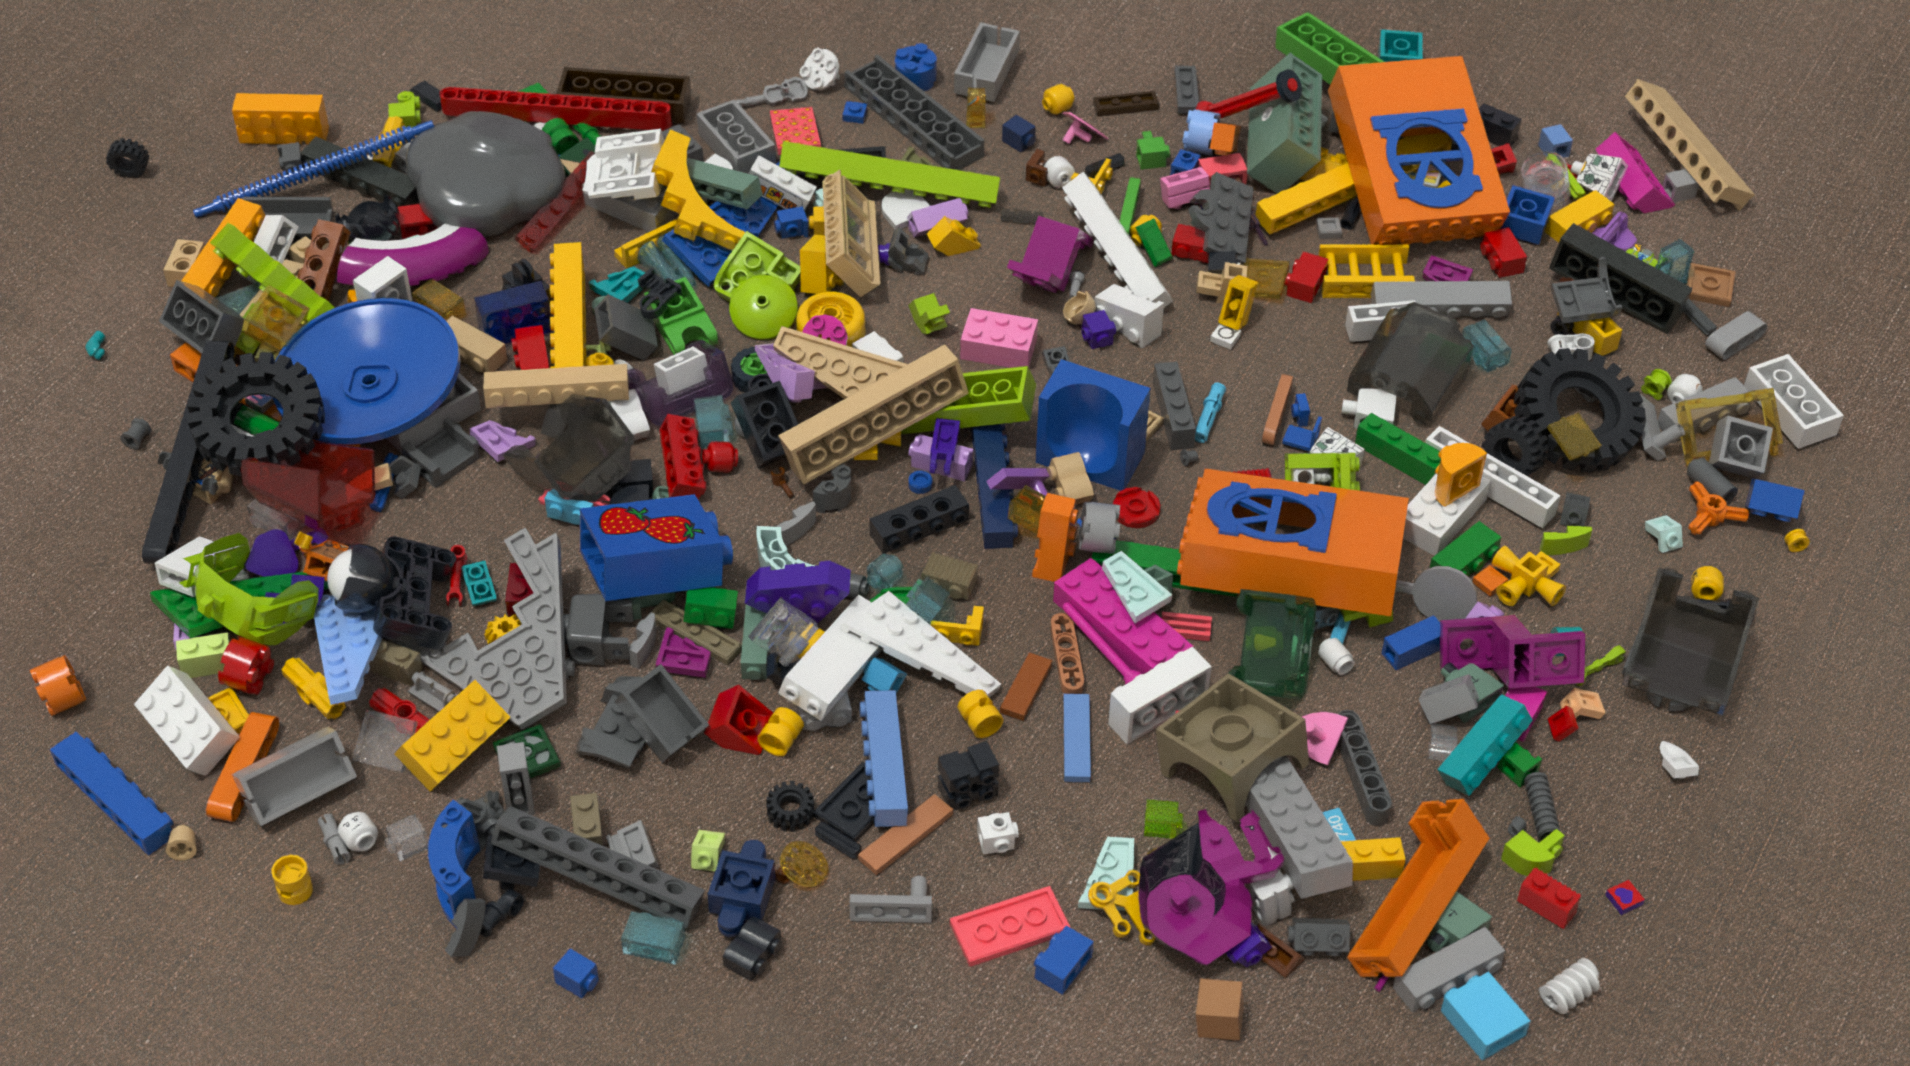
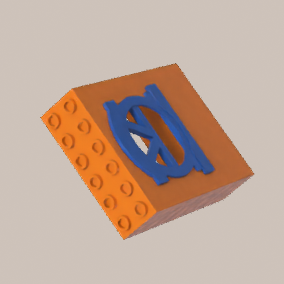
M1463 56L1338 67L1328 89V94L1371 245H1409L1411 243H1430L1439 240L1447 242L1460 238L1468 240L1484 236V232L1499 230L1509 215L1510 210ZM1447 133L1459 147V150L1408 155H1397L1396 153L1398 139L1404 136ZM1463 160L1461 175L1456 176L1444 162ZM1431 163L1451 185L1442 188L1423 186L1429 164ZM1420 164L1415 180H1412L1401 168L1403 165Z
M1205 468L1203 477H1198L1197 487L1190 506V513H1188L1183 538H1181L1179 553H1181V560H1179L1177 574L1181 575L1180 585L1391 616L1409 498ZM1267 522L1265 532L1245 526L1247 524ZM1277 524L1309 528L1294 534H1275Z

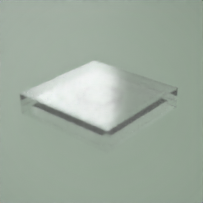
M366 709L352 760L404 773L406 766L394 753L415 734L418 722Z

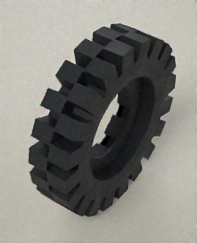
M1569 348L1559 349L1556 354L1551 351L1543 355L1540 360L1538 359L1532 365L1517 387L1518 391L1515 393L1514 404L1518 406L1515 408L1514 413L1519 418L1522 416L1527 417L1528 422L1531 420L1535 421V426L1537 428L1540 426L1543 429L1541 433L1543 436L1546 435L1548 439L1545 441V444L1549 445L1547 460L1555 464L1560 457H1563L1562 468L1574 471L1579 465L1581 473H1592L1596 467L1601 472L1621 462L1638 442V438L1643 434L1645 427L1642 424L1646 419L1645 408L1639 407L1643 402L1640 392H1629L1635 385L1629 376L1620 380L1617 378L1618 374L1622 371L1619 366L1613 362L1608 369H1605L1603 366L1606 357L1595 353L1588 360V350L1578 348L1573 354H1571ZM1568 388H1579V391L1591 398L1594 395L1599 400L1598 405L1604 414L1602 425L1595 430L1582 431L1567 424L1557 409L1556 403L1559 393Z
M260 352L258 362L254 361L252 353L240 355L241 365L236 366L232 358L221 362L223 373H220L215 368L208 371L204 375L207 383L198 381L193 389L195 397H189L187 404L189 413H186L188 425L195 444L207 462L211 460L213 467L224 471L228 466L229 472L232 475L242 476L247 468L250 477L263 476L264 466H269L271 474L283 471L281 465L283 460H286L290 466L301 461L299 450L308 455L315 447L313 439L319 440L323 432L321 423H325V411L316 380L311 373H307L306 367L299 362L293 365L291 358L280 355L275 362L273 354ZM256 394H264L276 398L283 407V417L279 425L272 431L270 429L255 434L256 436H246L237 432L232 427L230 422L231 412L242 399Z

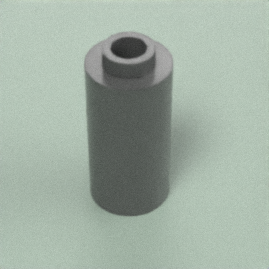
M1696 458L1689 463L1687 475L1694 482L1698 481L1703 484L1709 494L1721 496L1727 504L1735 498L1738 489L1705 458Z

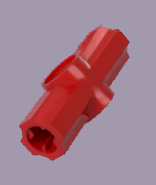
M378 688L369 701L370 707L394 723L396 730L402 734L413 736L430 720L416 710L413 702L401 700L386 688Z

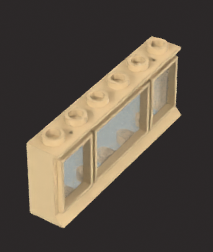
M838 170L834 174L828 175L822 181L826 265L857 295L862 297L880 285L875 201L868 200L844 175L841 176V170Z

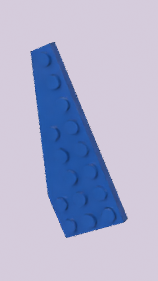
M761 196L748 209L718 201L709 206V208L730 225L744 232L748 231L758 237L775 212L778 204ZM674 229L665 234L662 241L708 287L714 283L718 271L733 251L697 235L695 240L692 241L673 233Z

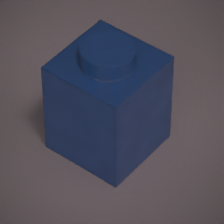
M1015 115L1002 125V142L1021 153L1035 143L1036 126Z

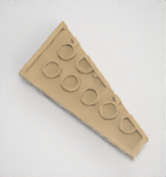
M781 326L773 345L774 350L786 359L814 370V378L844 399L908 365Z

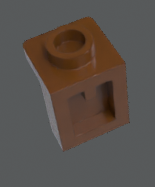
M1036 149L1027 162L1026 181L1041 186L1047 184L1048 169L1044 167L1046 163L1044 160L1045 151Z

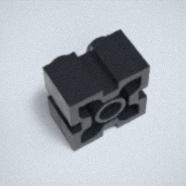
M987 741L969 746L966 752L960 754L957 750L938 757V770L941 774L938 775V789L945 803L953 810L964 809L975 799H978L979 802L988 801L998 796L999 783L996 778L999 777V763Z

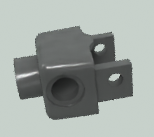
M602 594L574 595L571 599L570 613L563 614L564 643L568 644L570 661H574L575 664L605 666L606 659H630L629 639L612 637L609 632L610 622L634 621L632 600L605 601Z

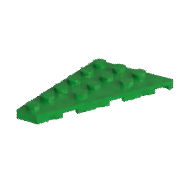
M298 572L231 581L230 584L253 597H265L266 592L282 593L290 587L292 574L312 575ZM325 580L323 590L329 588L328 582ZM174 589L150 592L151 601L189 638L224 626L214 618L210 617L209 619L198 611L196 596L192 597Z

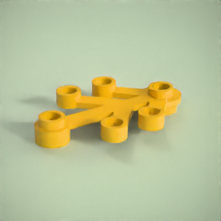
M1129 870L1124 877L1111 884L1106 882L1093 884L1088 891V899L1094 907L1104 909L1114 925L1113 933L1115 936L1124 938L1131 929L1130 923L1122 919L1115 907L1116 905L1126 910L1140 932L1139 940L1142 944L1151 945L1155 941L1153 937L1150 940L1144 937V933L1147 931L1141 922L1138 900L1139 890L1129 896L1117 894L1126 887L1136 888L1139 885L1140 873L1138 871ZM1128 876H1134L1137 882L1129 881ZM1097 893L1104 894L1105 899H1099L1097 897ZM1123 925L1126 928V932L1119 931L1117 926Z

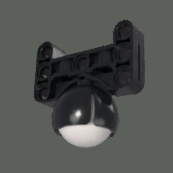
M392 536L387 538L382 552L371 545L356 543L351 544L346 551L339 554L333 560L328 570L327 582L329 590L335 598V605L338 608L357 614L375 610L373 630L381 637L436 650L444 647L452 629V623L446 617L429 613L432 580L440 582L448 580L456 561V556L453 552L444 548Z

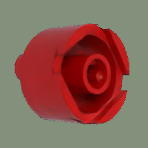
M237 636L238 640L233 638L222 655L220 663L225 665L223 672L218 671L219 683L248 694L258 695L263 687L262 680L266 673L270 674L272 672L275 661L271 659L269 646Z

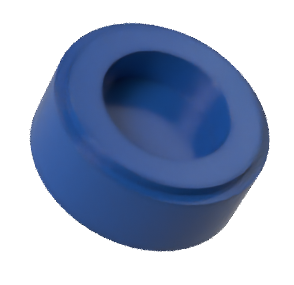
M926 471L913 472L908 479L909 489L917 494L929 492L932 488V476Z

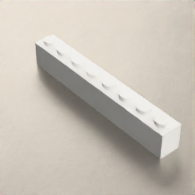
M1082 172L1062 187L1067 194L1064 197L1071 207L1075 206L1077 209L1074 211L1075 215L1081 222H1086L1084 228L1091 237L1095 235L1097 238L1094 241L1101 252L1105 250L1107 253L1104 256L1111 267L1115 265L1117 269L1114 272L1120 281H1126L1127 285L1124 287L1134 291V295L1138 297L1145 295L1149 297V301L1154 303L1158 301L1164 302V308L1173 302L1163 284L1088 176Z

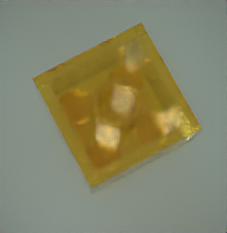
M268 285L244 319L242 332L280 353L292 336L303 327L307 321L310 308Z

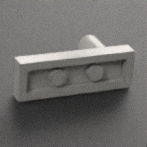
M1641 395L1643 402L1639 407L1645 408L1646 419L1642 422L1645 427L1641 435L1644 450L1657 461H1660L1666 457L1664 447L1684 436L1685 430L1680 423H1676L1660 432L1655 406Z
M915 876L911 879L910 896L850 894V921L931 923L932 896H927V879L923 876Z

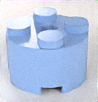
M1196 109L1194 111L1189 110L1187 117L1189 131H1185L1183 136V144L1186 151L1213 156V150L1215 149H1210L1213 125L1220 121V114Z

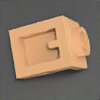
M1573 688L1560 702L1561 709L1566 705L1573 709L1575 718L1583 715L1600 719L1606 713L1599 694L1587 690Z

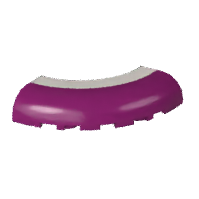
M443 224L438 229L425 235L404 240L374 241L356 238L341 256L337 272V282L354 285L353 280L387 256L407 269L410 286L419 285V280L430 279L432 282L448 278V274L464 272V267L469 264L475 266L489 254L487 241L476 229Z

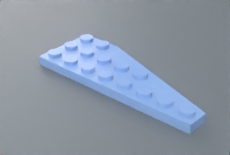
M323 595L319 605L315 608L314 620L330 704L333 705L358 698L364 684V674L369 672V663L374 660L382 638L373 630L375 610L360 614L349 613L335 605L333 595Z

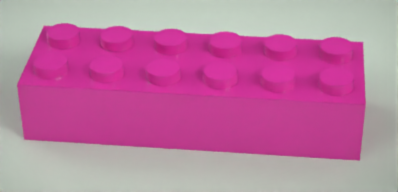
M1092 558L1054 582L1053 602L1062 610L1064 603L1072 604L1131 670L1145 674L1154 669L1157 664L1165 663L1172 659L1178 652H1184L1191 647L1194 648L1191 643L1155 612L1134 623L1102 567Z

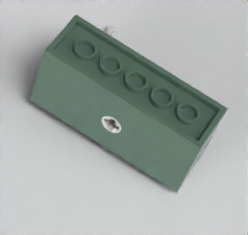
M1291 53L1250 87V91L1274 83L1278 73L1287 69L1297 74L1302 85V95L1297 101L1288 103L1279 98L1249 109L1247 174L1276 193L1286 190L1321 161V128L1325 126V122L1328 120L1327 117L1321 114L1322 74Z

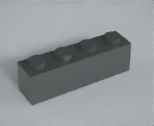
M1178 362L1154 364L1153 386L1161 416L1164 418L1163 424L1170 450L1194 448L1196 427Z

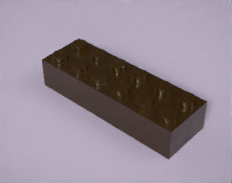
M564 67L556 94L665 102L670 105L671 123L684 124L691 99L690 76Z

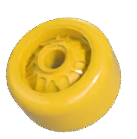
M840 292L815 294L806 299L797 312V331L802 332L812 317L825 314L834 316L845 326L848 336L846 346L852 347V343L865 337L864 310L856 299Z

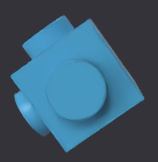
M873 658L865 666L862 680L869 684L867 688L871 691L896 690L897 694L907 674L883 659Z

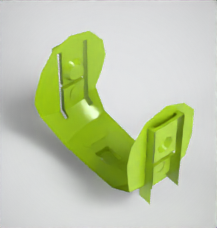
M240 533L222 537L205 546L202 553L183 558L191 566L188 580L178 583L185 588L195 586L198 611L209 619L210 617L214 618L237 635L265 645H277L296 633L308 620L314 618L315 608L318 604L319 588L311 581L296 582L275 598L253 597L230 584L244 568L250 553L248 539ZM194 566H196L195 576H193Z

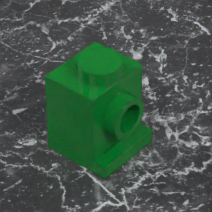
M1515 742L1499 760L1497 768L1517 786L1522 787L1525 785L1524 779L1527 775L1539 772L1542 758L1539 756L1534 758L1528 750L1523 749Z

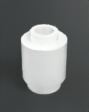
M1328 638L1320 644L1318 655L1334 673L1344 675L1353 668L1355 662L1353 661L1352 654L1337 638Z

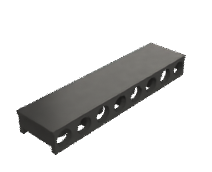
M878 54L874 56V61L853 72L845 71L844 87L863 103H866L870 109L943 168L961 170L985 157L984 139Z

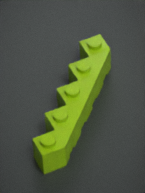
M227 223L210 242L215 247L213 252L222 260L227 258L237 266L236 270L243 277L247 278L250 276L260 285L259 289L268 297L272 294L283 303L281 307L290 315L295 313L308 323L319 315L335 308L326 299L313 291L304 281L295 277L280 262L274 260L259 245L249 240L234 225Z

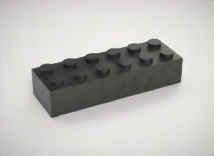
M1573 223L1561 237L1549 269L1567 279L1568 277L1573 280L1598 278V260L1601 257H1605L1609 285L1615 304L1622 305L1624 311L1668 334L1680 318L1693 288Z

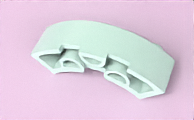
M757 526V550L761 567L770 566L771 570L785 569V565L805 563L806 567L815 566L791 557L783 542L781 527Z

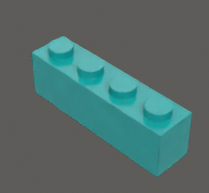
M1502 694L1437 769L1447 786L1468 796L1471 795L1533 721L1525 705Z

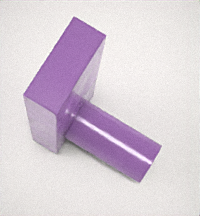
M1002 468L986 482L990 489H1030L1032 494L1038 497L1037 504L1039 505L1044 503L1048 493L1043 481L1050 476L1046 468Z

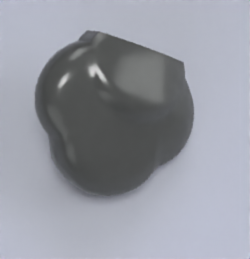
M482 111L465 112L446 122L436 124L433 128L417 135L410 143L406 152L407 176L417 191L420 208L437 228L443 224L476 229L483 237L500 235L519 223L537 219L551 211L561 199L565 189V168L552 146L551 136L531 124L502 114Z

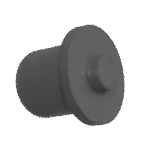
M1181 450L1180 460L1182 464L1188 466L1189 463L1196 462L1198 460V453L1195 450Z

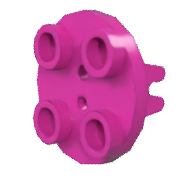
M816 315L803 328V333L816 337L822 334L823 339L827 340V338H830V341L847 345L848 336L846 328L834 316Z

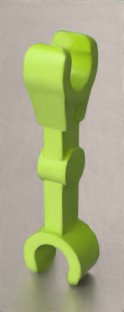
M1618 645L1607 653L1604 658L1597 659L1587 666L1584 672V683L1588 675L1601 671L1607 665L1621 663L1624 660L1623 655L1626 651ZM1575 683V684H1576L1577 686H1581V685H1583L1584 683Z

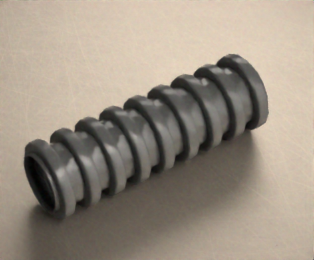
M1534 772L1527 775L1524 783L1529 804L1531 805L1537 838L1542 841L1554 830L1558 829L1560 832L1561 830L1559 829L1547 775L1542 772Z

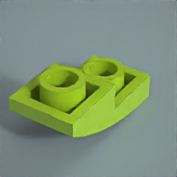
M1567 526L1566 533L1544 532L1540 551L1546 555H1561L1586 548L1590 541L1592 527Z

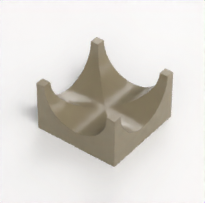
M1229 673L1156 728L1161 774L1170 778L1176 773L1179 762L1195 767L1217 788L1226 804L1229 817L1236 822L1244 817L1246 799L1253 783L1271 762L1282 756L1290 755L1294 766L1303 770L1309 765L1305 719Z

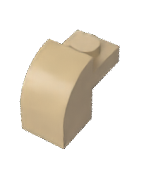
M1225 262L1222 274L1199 271L1196 293L1217 296L1216 303H1223L1229 281L1237 275L1247 278V266Z

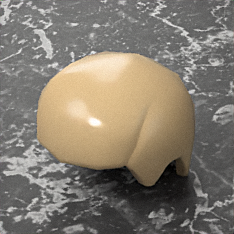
M1078 291L1076 296L1065 303L1063 309L1064 318L1071 324H1082L1084 314L1096 311L1095 301L1087 291L1085 293Z

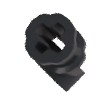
M509 889L497 902H488L480 935L490 937L493 934L494 927L500 921H504L508 916H516L523 907L524 896L513 889Z

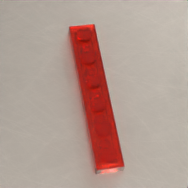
M590 151L564 181L560 194L549 204L541 207L515 237L514 240L530 253L534 252L583 195L582 184L585 183L587 161L595 154L594 152Z

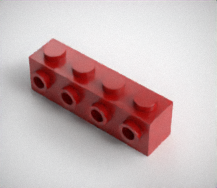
M667 414L659 432L669 497L695 494L699 500L700 496L704 495L706 491V481L703 479L704 466L700 460L701 447L698 446V430L695 428L694 419Z

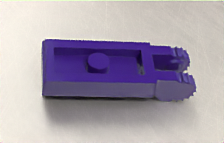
M936 418L930 450L929 473L935 474L937 459L946 460L944 474L950 475L960 429L959 420Z

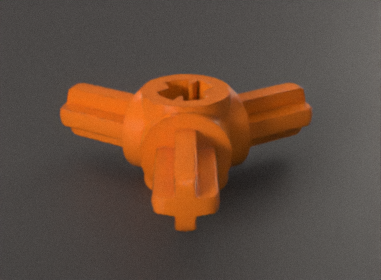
M1694 482L1689 487L1690 492L1698 502L1696 505L1698 509L1696 512L1697 517L1688 527L1693 535L1701 534L1707 526H1716L1719 523H1723L1724 519L1743 522L1748 520V509L1727 506V502L1721 496L1709 494L1700 482Z

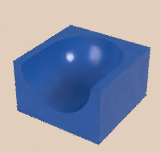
M1061 359L1039 396L1036 463L1048 467L1052 458L1079 452L1090 481L1119 491L1126 489L1145 454L1151 388Z

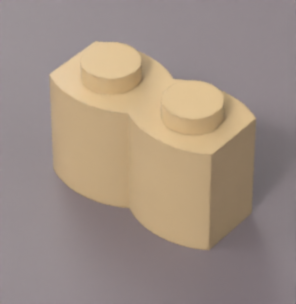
M1076 452L1052 458L1047 467V472L1050 480H1054L1057 486L1055 488V495L1076 499L1075 505L1090 502L1094 492L1080 453Z

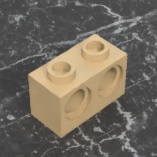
M177 239L163 269L168 286L174 287L176 280L182 281L204 249V242Z

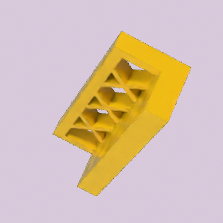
M678 218L621 245V247L614 250L615 257L627 269L669 249L662 239L665 234L675 228Z

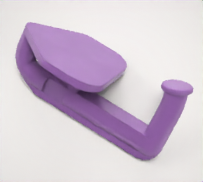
M1618 212L1605 228H1598L1593 231L1594 235L1624 251L1632 249L1637 243V238L1627 228L1628 216L1624 212Z

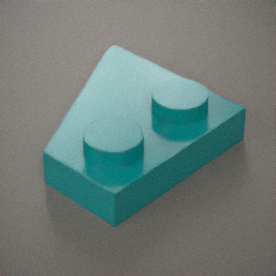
M630 267L622 272L609 274L607 280L596 282L593 279L589 281V289L601 296L609 294L628 303L643 290L638 285V278L645 272L636 267Z

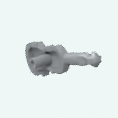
M793 77L785 79L781 85L766 86L762 95L746 97L741 100L737 99L736 102L741 107H750L765 102L769 105H776L783 101L794 103L806 99L807 87L801 78Z

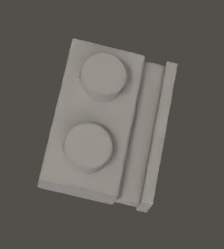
M641 820L618 830L617 834L613 836H606L611 850L653 868L659 867L645 825Z

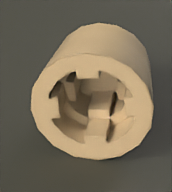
M186 825L177 826L170 833L166 847L167 855L180 861L194 857L197 852L194 831Z

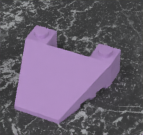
M774 343L755 345V351L772 383L781 382L788 401L799 403L802 399L812 398V390L828 388L814 378V370L788 360L777 353L773 348Z

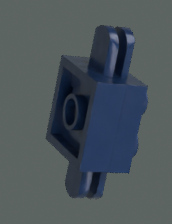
M758 840L745 841L740 853L722 850L707 894L709 912L719 914L717 919L718 929L726 937L738 936L745 920H749L752 916L763 920L776 880L775 860L766 859L765 845Z

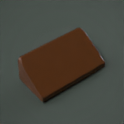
M1258 924L1257 927L1272 946L1271 949L1262 955L1261 960L1287 978L1303 962L1305 957L1265 927Z

